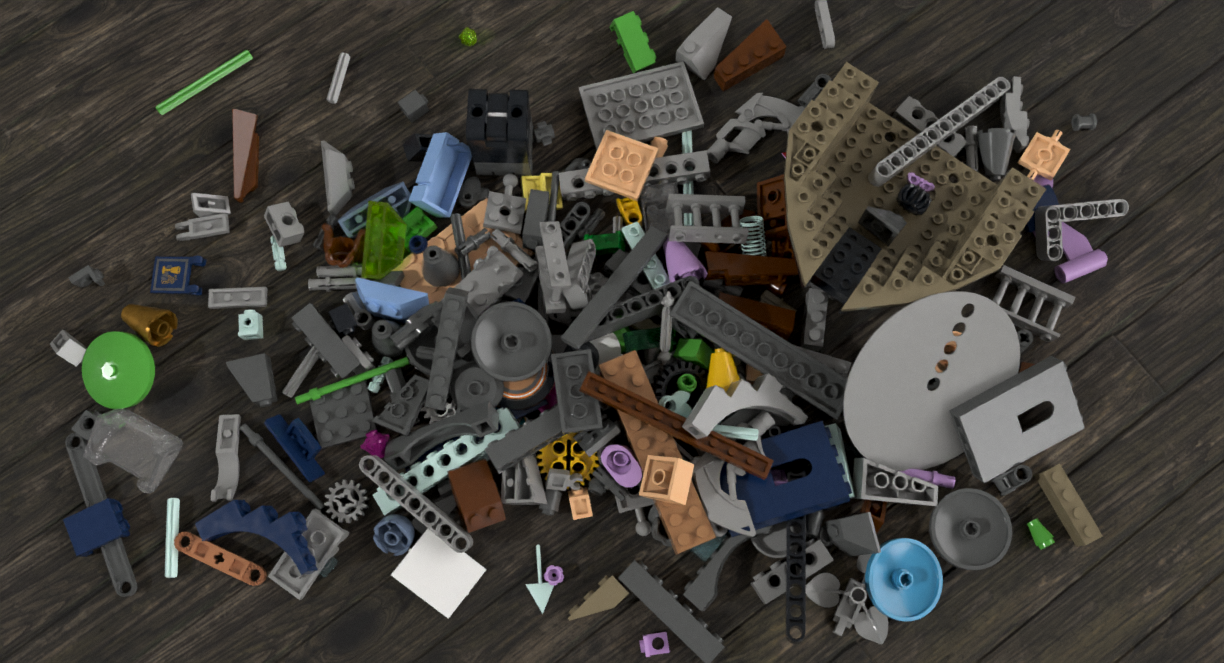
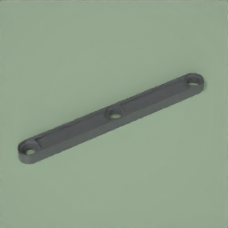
M71 433L67 436L65 445L86 507L88 508L107 499L88 441L77 433ZM75 437H79L81 442L79 446L74 448L72 440ZM120 537L101 546V550L116 593L122 597H129L137 591V582ZM125 582L131 584V590L128 593L122 591V585Z

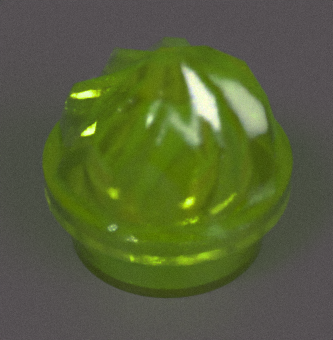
M466 27L458 37L462 40L461 43L467 46L474 45L477 41L474 29Z

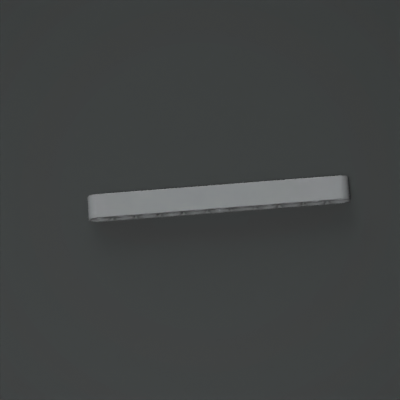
M1003 77L996 78L884 158L868 174L870 184L876 187L882 186L985 111L1010 89L1009 81Z

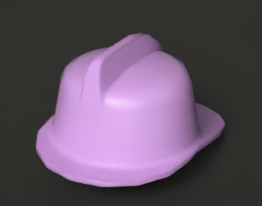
M609 445L602 451V464L619 485L634 487L641 481L642 469L628 446Z

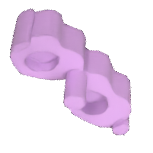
M913 172L908 173L907 181L909 185H919L920 188L925 189L926 193L934 190L935 186L933 183H929L927 180L916 176Z

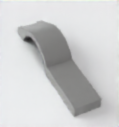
M239 414L219 415L215 452L218 459L219 474L217 485L211 491L212 502H216L217 499L232 501L238 485L240 471L238 446L241 416Z

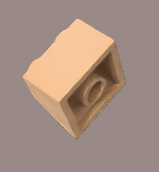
M648 455L639 496L672 504L686 505L694 464L680 458Z

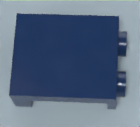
M107 498L63 519L76 556L87 557L93 554V550L120 537L130 536V525L123 517V507L119 501Z

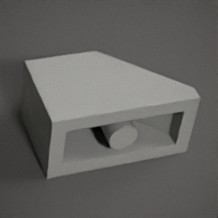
M62 329L50 343L57 355L77 367L79 363L83 362L87 348Z

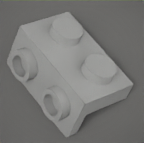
M346 335L341 339L361 363V365L353 370L356 375L376 368L371 363L374 359L367 351L365 353L362 352L360 349L362 345L355 337L351 339Z

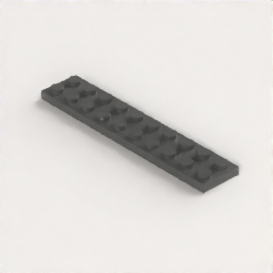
M689 281L669 313L671 317L727 352H730L762 374L769 373L773 375L783 387L834 419H838L843 410L844 391L847 383L845 377L694 282Z

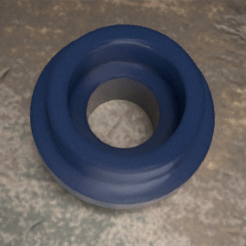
M413 236L409 241V249L414 254H421L428 247V242L423 236Z

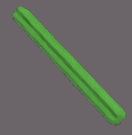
M248 50L241 52L156 105V110L161 115H164L252 60V55Z

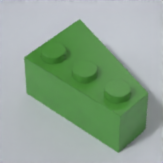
M634 11L614 19L609 27L611 32H616L618 37L616 41L618 45L622 46L624 57L633 74L654 65L656 62L655 52L649 48L648 36L646 32L642 31L640 27L642 25L638 15H635Z

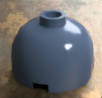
M400 514L385 516L374 527L375 534L373 539L377 547L385 553H395L394 556L404 554L411 547L415 538V530L411 521Z

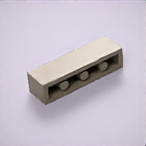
M1060 464L1051 466L1034 475L1075 546H1086L1103 537Z

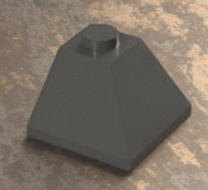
M869 206L858 221L861 226L887 246L893 242L907 224L899 214Z
M871 512L841 516L825 521L830 542L847 556L881 552Z

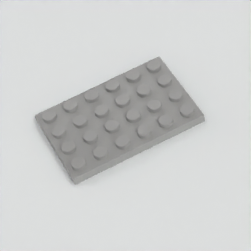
M684 61L579 87V93L596 151L606 130L643 143L653 140L654 137L663 138L704 127Z

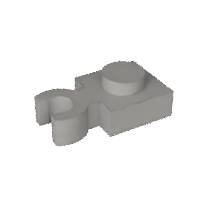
M550 468L545 485L546 489L566 491L567 486L573 490H580V484L576 481H583L582 474L579 473L570 475L569 470Z

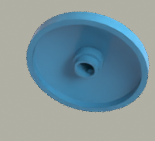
M909 538L888 540L880 545L881 552L872 554L868 561L865 572L868 596L877 610L891 619L898 621L921 619L933 610L942 592L943 575L939 561L925 544Z

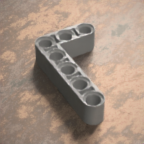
M1112 199L1038 207L1035 211L1037 257L1044 261H1057L1062 257L1061 222L1124 216L1129 210L1127 201L1124 199Z

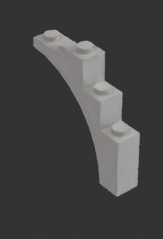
M767 373L757 377L753 386L748 381L741 379L733 382L727 392L717 385L706 388L682 427L696 439L707 437L716 424L727 415L741 409L765 410L783 418L793 426L805 423L808 416L803 413L800 407L790 402L786 395L780 393L783 385L777 381L776 377Z

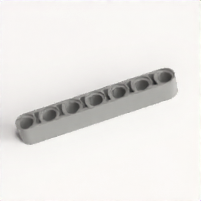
M367 455L361 458L359 462L360 470L457 553H463L472 547L473 538L468 532L377 455ZM369 459L374 461V468L372 470L367 467ZM384 472H387L390 476L387 483L382 480ZM399 485H402L405 488V493L403 496L399 495L397 492V487ZM414 498H417L420 501V507L418 509L414 508V506L412 505V501ZM429 511L434 512L436 515L434 522L430 521L427 517ZM444 524L451 527L450 535L443 532ZM460 537L464 538L467 542L465 548L458 545Z

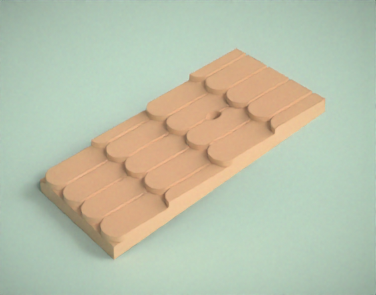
M488 198L479 202L461 216L465 240L470 235L474 236L485 228L483 223ZM450 224L437 236L428 241V247L438 246L451 252L458 259L455 252L456 245L452 224ZM486 228L488 231L485 234L490 232L492 235L495 229ZM502 231L508 238L511 237L515 244L530 257L535 254L531 249L523 248V239L519 234ZM492 238L482 243L477 250H472L468 253L471 271L474 269L473 266L477 259L481 258L483 260L486 258L488 248L491 246L498 248L516 267L520 265L507 251L504 252L501 246ZM412 252L389 271H403L405 277L400 283L401 287L428 293L429 304L435 301L441 302L449 287L454 288L462 281L461 273L459 272L458 278L449 286L434 287L429 284L422 275L423 253L414 254Z

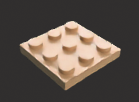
M606 130L586 174L585 182L638 201L659 149Z

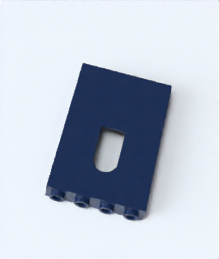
M822 421L761 440L765 456L774 460L771 468L797 459H807L812 464V471L808 476L775 486L771 471H769L765 480L746 471L744 476L736 475V499L745 500L755 530L850 501L849 494L852 493L848 481L844 482L842 476L845 475L842 463H837L836 457L839 455L835 444L831 445L829 441L832 438L828 426L824 427ZM725 462L720 473L721 490L729 495L726 471L728 463ZM749 526L741 528L743 530L750 531ZM729 530L732 537L742 535L740 533Z

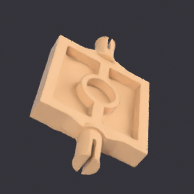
M1055 130L1052 137H1046L1036 132L1021 156L1018 164L1030 170L1027 177L1030 178L1032 176L1031 180L1034 181L1037 174L1050 181L1054 178L1071 150L1058 141L1062 135L1061 131L1057 135L1059 130Z

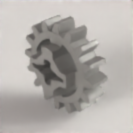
M343 480L342 485L336 482L335 489L329 488L332 493L325 495L329 502L324 503V505L330 507L326 512L329 514L333 513L331 518L334 520L338 518L340 523H343L344 519L346 523H351V518L358 521L357 515L364 516L363 508L369 507L365 504V501H368L369 498L364 497L367 490H360L362 485L358 483L355 486V481L353 480L349 484L347 480ZM344 489L343 493L337 495L341 490ZM356 492L359 496V501L355 497ZM340 499H349L354 504H345ZM334 502H336L339 507L338 511L335 508ZM357 508L353 513L349 514L350 510Z

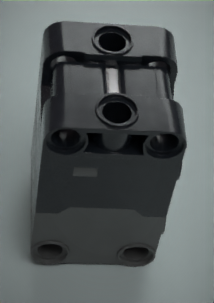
M469 89L466 140L469 144L476 175L495 174L497 176H505L509 173H515V176H532L534 126L532 124L528 90L510 89V94H488L487 89Z

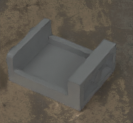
M468 302L456 353L461 358L472 350L471 335L474 325L479 318ZM442 307L432 313L434 317L431 321L438 329Z

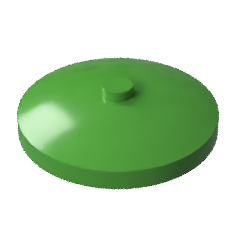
M124 331L104 333L92 341L84 354L82 362L84 385L90 396L104 407L123 409L135 406L148 395L152 388L155 377L153 356L147 345L132 333Z

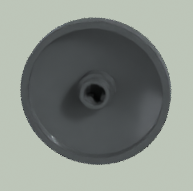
M503 302L490 307L478 318L471 335V349L476 363L486 374L504 382H519L532 377L545 365L551 352V333L545 319L535 309L523 303Z
M964 488L948 493L937 502V506L933 508L930 516L929 533L936 551L945 561L960 569L981 570L995 565L1004 557L1011 544L1012 525L1006 509L994 496L982 490Z

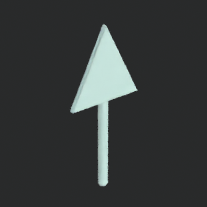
M537 544L538 583L526 584L543 614L554 585H550L549 582L542 583L540 545Z

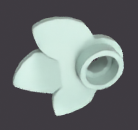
M677 391L672 396H663L659 401V405L664 408L666 402H669L670 405L667 409L685 418H688L692 411L691 407L686 403L690 398V394L685 391Z

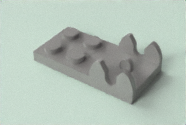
M491 246L488 248L486 258L483 260L481 258L477 259L473 266L474 269L454 288L469 291L467 302L480 317L524 274L498 248Z
M318 509L311 511L306 519L308 530L302 533V536L308 542L307 547L310 554L316 560L315 565L318 570L312 574L301 575L291 557L284 552L268 576L299 600L303 599L327 561L339 551L338 545L349 536L347 530L342 529Z

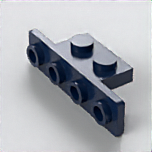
M281 415L265 420L264 424L308 482H312L325 474L314 459L322 447L299 418L293 420L290 425L286 423Z

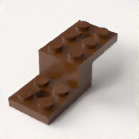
M783 174L757 183V216L764 219V235L766 240L772 242V257L788 258L792 252L791 259H795L787 230ZM777 193L776 199L772 201L773 196Z

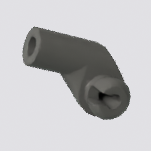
M576 158L564 171L590 168L592 162L587 158Z

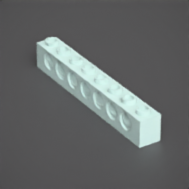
M502 407L497 410L501 430L498 433L493 432L485 435L484 441L481 444L477 443V436H460L461 438L455 442L454 440L447 442L443 445L444 449L439 452L434 451L426 456L427 460L422 463L419 461L410 467V471L405 474L402 472L400 475L409 483L411 478L415 476L417 479L415 488L424 494L447 479V471L473 462L486 453L485 448L488 447L487 445L490 442L501 440L507 432L513 429L518 430L521 426L511 410ZM466 444L467 452L464 455H462L460 453V447L461 445ZM449 455L451 462L446 466L443 463V458ZM429 466L434 468L432 476L427 475V468ZM399 485L398 488L401 492L400 495L403 496L405 493V488L402 485ZM380 487L377 488L378 492L373 494L384 515H391L403 507Z

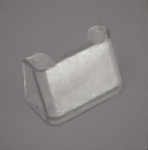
M115 409L97 416L83 457L95 465H101L109 461L138 477L136 485L139 490L150 494L158 488L180 453L183 441L127 409Z

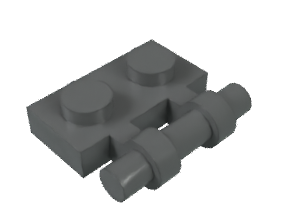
M604 412L601 414L603 429L579 432L573 437L589 457L621 432Z

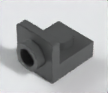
M89 265L68 277L71 283L79 288L89 286L92 281L100 286L105 285L102 272L98 268L94 269Z

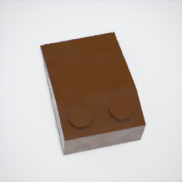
M485 458L447 471L462 527L468 533L506 520L499 493Z

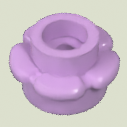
M551 565L546 569L544 578L550 585H557L564 579L563 570L559 566Z

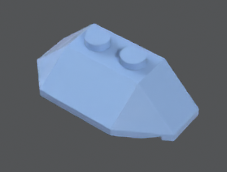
M361 278L355 279L358 295L366 310L374 317L405 324L410 316L426 305H429L428 293Z

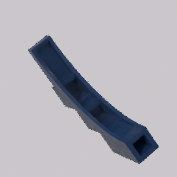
M233 500L195 523L202 541H214L222 536L240 531L250 532L268 538L280 546L291 557L301 575L312 574L318 570L315 565L316 560L310 554L307 547L308 542L302 536V533L307 531L308 528L306 526V519L300 512H289L278 519V513L272 506H260L250 512V506L245 500Z

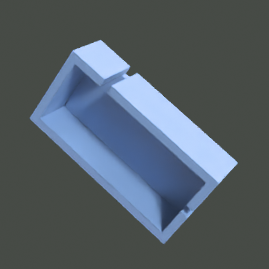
M447 132L433 134L415 182L418 186L413 187L408 201L436 218L450 217L472 158L469 146L459 142L457 138Z

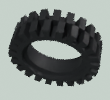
M673 361L671 364L663 365L664 369L660 368L657 371L659 374L654 375L652 378L655 382L650 384L658 403L663 396H666V387L674 376L678 374H691L697 382L696 396L689 405L693 410L707 387L708 376L704 375L706 372L704 369H700V366L685 361ZM666 402V404H665V408H666V409H667V408L669 407V405H670L668 402Z

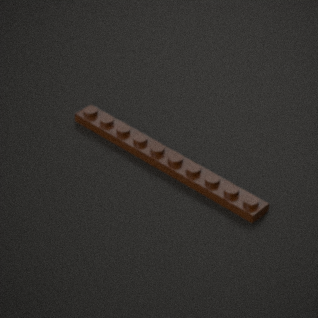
M588 371L580 387V392L756 477L765 480L768 476L774 460L714 431H711L707 437L696 439L682 427L687 418Z

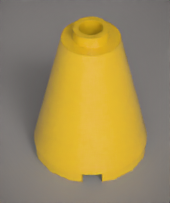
M723 348L715 349V353H711L706 388L717 385L727 392L730 385L740 380L732 354Z

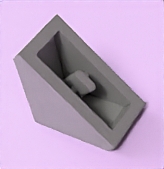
M191 194L193 212L199 217L223 213L229 215L231 213L228 196Z

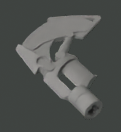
M756 93L735 111V113L740 115L738 119H730L716 134L717 140L707 150L708 159L717 164L728 151L749 154V150L758 140L766 136L765 130L787 131L788 134L790 128L805 108L803 106L797 107L778 98L763 96V93ZM763 117H776L780 120L781 123L766 122L756 119ZM733 129L741 130L740 134L732 142L725 140Z
M763 410L748 424L741 422L736 427L758 429V440H749L743 446L765 456L761 444V435L772 427L775 421L768 412ZM706 452L694 464L692 475L695 474L700 497L709 513L708 519L731 531L754 537L756 531L745 500L736 499V475L744 476L746 474L745 471L730 463L727 464L728 495L721 490L720 473L725 461ZM748 526H749L750 531H746V530H743V529H741V528H745V527H748Z

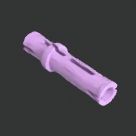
M921 469L900 471L937 486L953 489L955 485V476L939 474L934 470L932 472Z

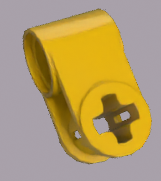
M628 197L623 199L617 198V206L625 225L632 224L629 220L636 218L638 219L637 222L642 226V214L638 201Z

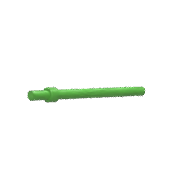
M405 357L322 388L310 389L308 393L295 397L296 403L300 404L311 399L313 401L320 399L322 395L384 374L389 370L410 364L409 360Z

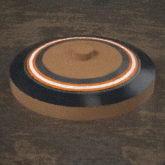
M552 348L547 362L535 375L519 382H504V394L499 405L515 410L528 409L538 405L548 397L555 386L551 354H554Z

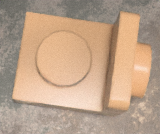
M580 486V490L572 489L568 491L573 520L593 516L587 487L583 488Z

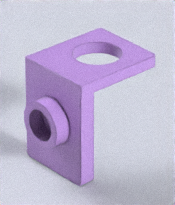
M667 632L643 635V640H639L641 653H645L646 657L670 652ZM656 637H660L664 641V646L660 650H656L652 646V641Z

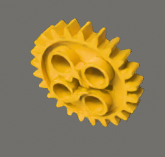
M579 432L566 434L539 450L542 453L537 454L536 458L542 460L538 462L537 466H543L540 473H547L545 480H547L550 468H553L556 462H561L564 465L563 470H566L567 459L563 456L567 455V440H571L570 475L574 473L582 474L583 481L576 482H580L583 486L585 485V478L591 481L589 474L595 471L593 467L599 466V463L595 462V460L599 459L595 453L589 457L584 450L578 452L573 449V446L577 443L573 437ZM560 442L565 447L562 451H556L553 447L554 444ZM579 462L583 464L584 468L581 471H576L573 469V465Z

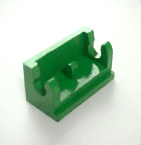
M620 230L610 234L584 235V240H593L596 249L595 256L615 254L619 249L625 252V237Z

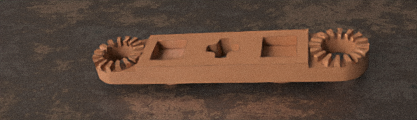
M181 532L174 539V545L178 551L252 586H258L266 580L267 573L262 566L210 541H202L201 537L191 532ZM187 536L190 539V544L184 548L181 545V540ZM223 553L224 562L217 563L218 559H216V556ZM257 569L261 576L259 580L253 581L251 573Z

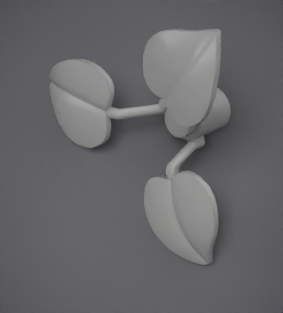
M872 554L859 555L857 559L859 571L866 572V567ZM830 573L818 574L806 584L807 596L822 607L836 606L839 603L838 594L850 596L854 603L861 604L864 612H859L854 623L857 633L863 638L878 644L884 643L888 634V618L878 611L875 606L867 610L864 603L867 598V593L864 589L865 575L861 585L853 586L849 592L839 590V580Z

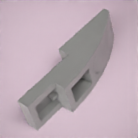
M1014 76L1009 82L1010 89L1000 99V115L1003 128H1009L1010 132L1016 130L1013 149L1016 153H1020L1029 143L1027 129L1030 121L1027 119V112L1021 111L1023 102L1020 101V96L1023 92L1021 77Z

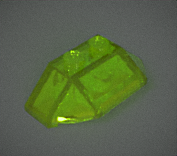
M368 201L361 274L363 278L382 279L403 263L407 224L389 203Z

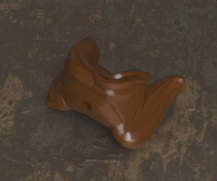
M324 223L321 226L324 231V252L328 264L344 268L353 262H363L367 256V229L359 230L354 240L346 237L334 238L333 229L329 224Z

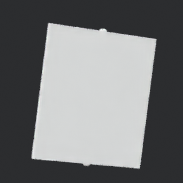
M427 528L415 545L409 549V552L392 572L391 576L449 619L463 599L469 595L470 590L486 569L465 552L457 553Z

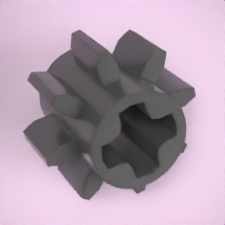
M545 121L537 123L538 127L534 129L537 142H542L543 145L551 144V138H555L552 125H547Z

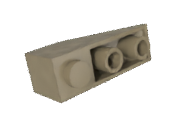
M606 575L598 583L600 587L595 592L591 590L583 597L585 602L581 606L576 604L568 612L571 615L568 619L571 621L615 608L629 593L613 575L610 578Z

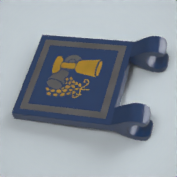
M155 256L150 293L202 295L203 289L201 287L189 285L192 265L204 267L206 259H203L201 256Z

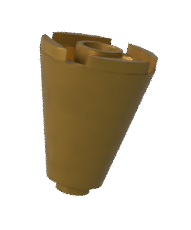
M129 304L121 312V318L128 326L150 345L157 347L167 344L173 337L171 335L173 329L176 330L178 326L176 314L166 309Z

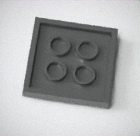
M367 380L322 395L320 399L309 400L317 439L322 449L366 438V433L377 430L376 423L372 421L375 416Z

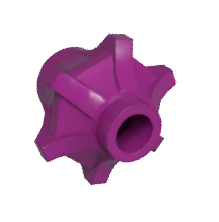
M376 429L366 433V439L360 445L361 449L366 450L371 455L383 458L390 435L377 432Z

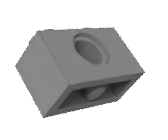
M289 201L267 206L264 218L278 246L283 247L299 243L304 235V227L299 223L296 211L291 207Z

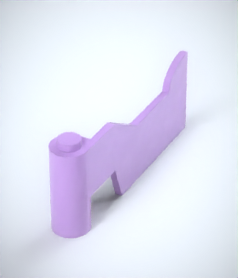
M1037 175L1034 179V182L1041 186L1050 184L1053 187V179L1050 181L1041 175ZM1061 222L1063 252L1068 261L1055 267L1057 279L1064 284L1105 267L1108 260L1105 252L1099 249L1093 251L1084 235Z

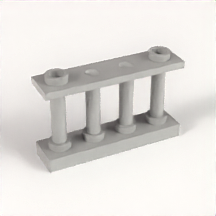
M668 194L666 209L667 212L674 213L675 225L670 227L669 241L746 244L749 228H740L739 215L743 213L745 196ZM682 213H693L694 226H683ZM701 214H712L713 227L702 226ZM720 214L731 215L733 227H721Z
M559 221L540 222L543 246L535 247V255L538 263L537 267L545 313H565L566 305L562 288H571V281Z
M1003 265L995 275L1001 282L993 301L1000 305L1008 284L1016 286L1018 292L1010 311L1002 308L1010 317L1012 323L1040 336L1039 338L1043 341L1053 342L1058 339L1060 334L1053 331L1062 308L1066 309L1072 305L1075 297ZM1026 292L1032 293L1036 297L1028 319L1017 315ZM1044 300L1052 302L1054 305L1046 327L1035 323Z

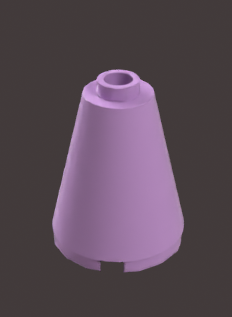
M667 238L663 244L670 283L687 276H694L698 280L702 277L705 279L708 274L706 268L684 242L669 241V238Z

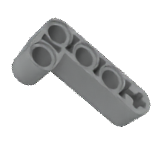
M592 239L573 243L567 258L571 288H562V292L573 310L586 307L593 298V294L587 284L596 255L595 244Z

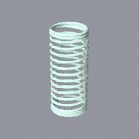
M748 216L740 219V228L760 226L749 228V231L761 230L748 233V235H761L748 236L747 239H761L746 241L749 245L741 244L743 246L742 254H762V256H767L764 219L760 216Z

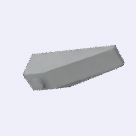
M717 7L677 49L675 61H684L685 67L705 81L716 66L732 16Z

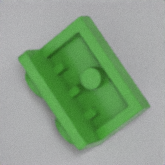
M416 207L393 226L390 231L398 242L410 252L409 241L413 236L419 235L426 238L438 227L424 214L421 208Z

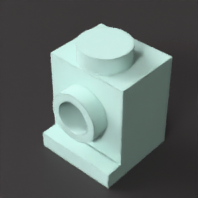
M245 310L244 314H238V336L243 340L263 338L262 315L255 310Z

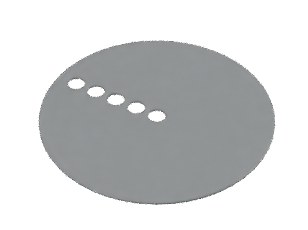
M949 291L916 300L887 319L872 334L859 352L849 373L844 391L843 415L845 426L857 450L866 459L887 466V468L895 471L928 469L945 463L963 453L964 449L949 410L1018 374L1020 344L1010 317L999 305L985 296L966 291ZM966 304H973V313L968 317H962V308ZM960 322L964 323V332L959 336H954L952 332L954 326ZM950 341H955L957 345L955 351L951 354H945V345ZM940 360H947L948 366L946 370L940 373L936 372V364ZM932 378H939V386L935 390H928V382Z

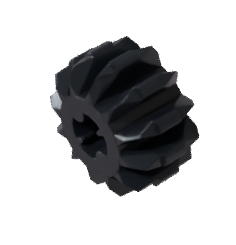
M906 184L902 187L896 198L898 205L903 207V210L914 215H922L926 212L932 201L930 194L926 193L925 189L914 184Z

